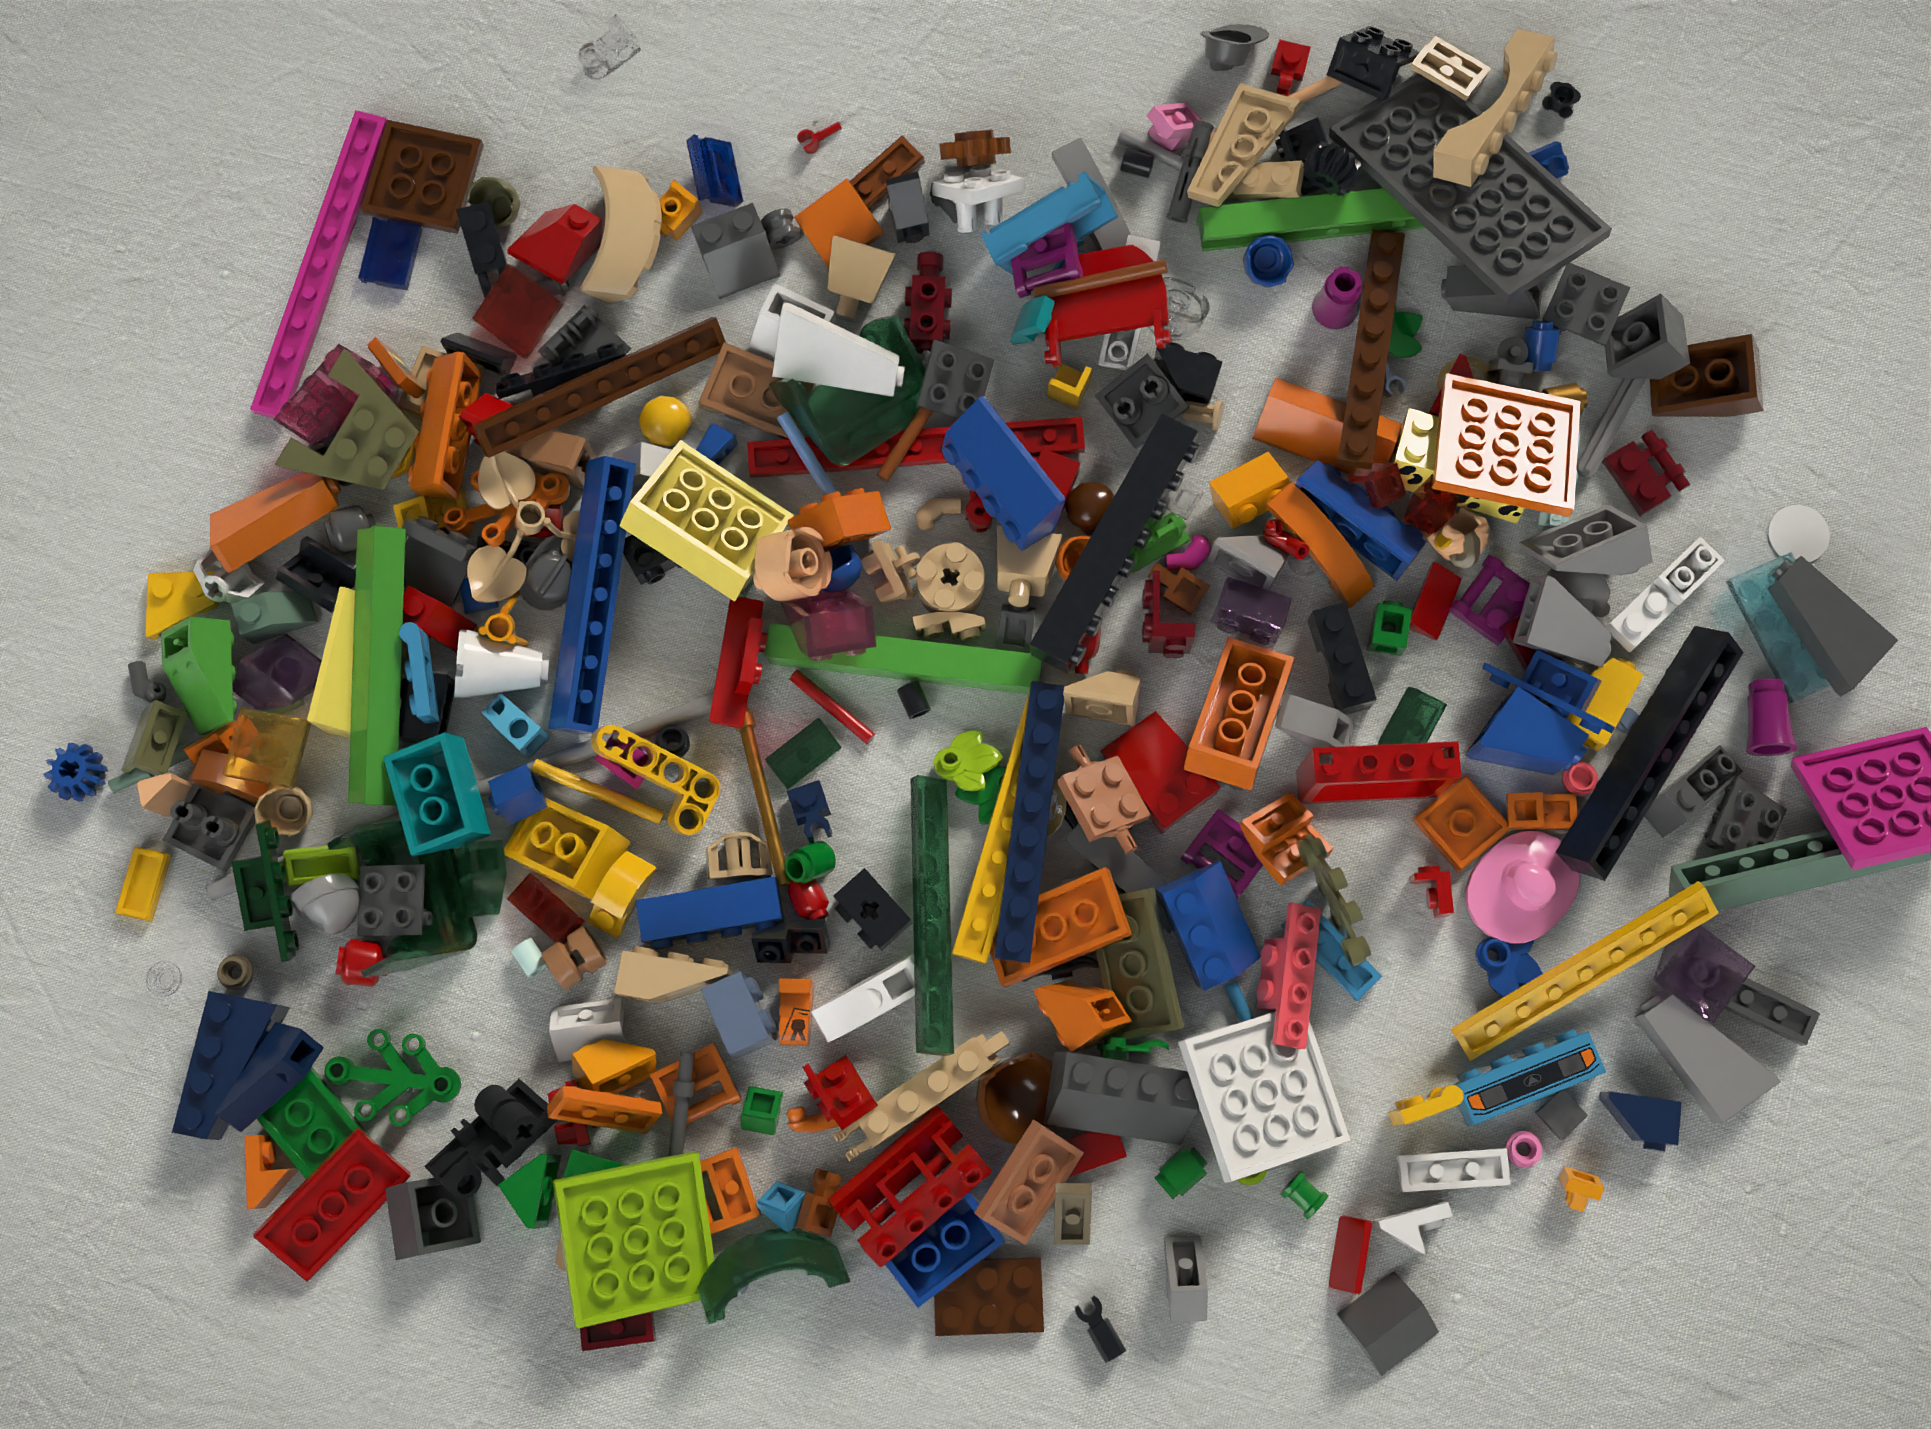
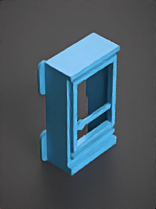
M1084 171L1078 175L1079 181L1075 183L1072 181L1068 182L1069 187L1064 188L1062 186L990 229V234L985 231L982 232L981 236L994 264L1013 275L1012 258L1027 250V246L1067 222L1074 225L1077 248L1084 244V237L1118 218L1106 190Z

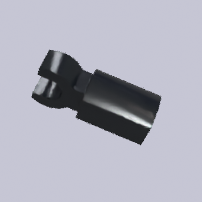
M1093 1295L1091 1300L1095 1305L1094 1312L1086 1315L1082 1312L1079 1305H1076L1074 1307L1075 1313L1081 1321L1089 1324L1090 1328L1087 1329V1332L1104 1362L1108 1363L1126 1352V1349L1110 1320L1102 1318V1304Z

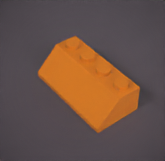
M454 352L434 358L433 367L427 372V399L422 402L420 408L422 426L420 433L417 434L414 440L416 458L414 466L412 465L408 472L410 489L418 496L424 495L428 498L458 501L471 439V435L465 431L467 427L459 418V415L463 409L478 399L482 373L464 352Z

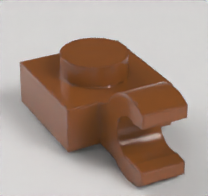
M1155 563L1148 574V578L1151 579L1153 570H1160V585L1167 588L1163 598L1191 616L1210 585L1182 567L1178 574L1174 575L1163 566Z
M816 1168L812 1178L814 1194L805 1193L796 1228L831 1237L838 1212L827 1199L838 1189L841 1175Z

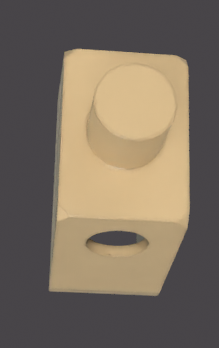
M833 235L827 290L841 294L836 314L855 319L860 300L871 304L874 303L895 259L896 253Z
M997 526L995 547L996 588L1000 591L1009 592L1008 602L1011 605L1024 607L1028 605L1030 595L1039 597L1045 595L1056 567L1055 561L1058 549L1061 546L1062 535L1051 533L1021 551L1015 542L1012 543L1007 539L1003 532V526Z

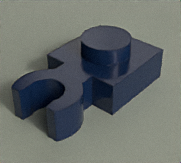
M820 780L788 790L787 794L798 826L805 824L804 833L810 844L815 842L813 832L819 828L825 830L828 838L832 837L831 826L828 820L824 818L831 815Z

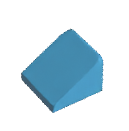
M776 1181L756 1202V1207L782 1230L789 1233L796 1226L806 1192Z

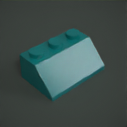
M442 733L383 757L411 856L462 847L492 835L464 737Z

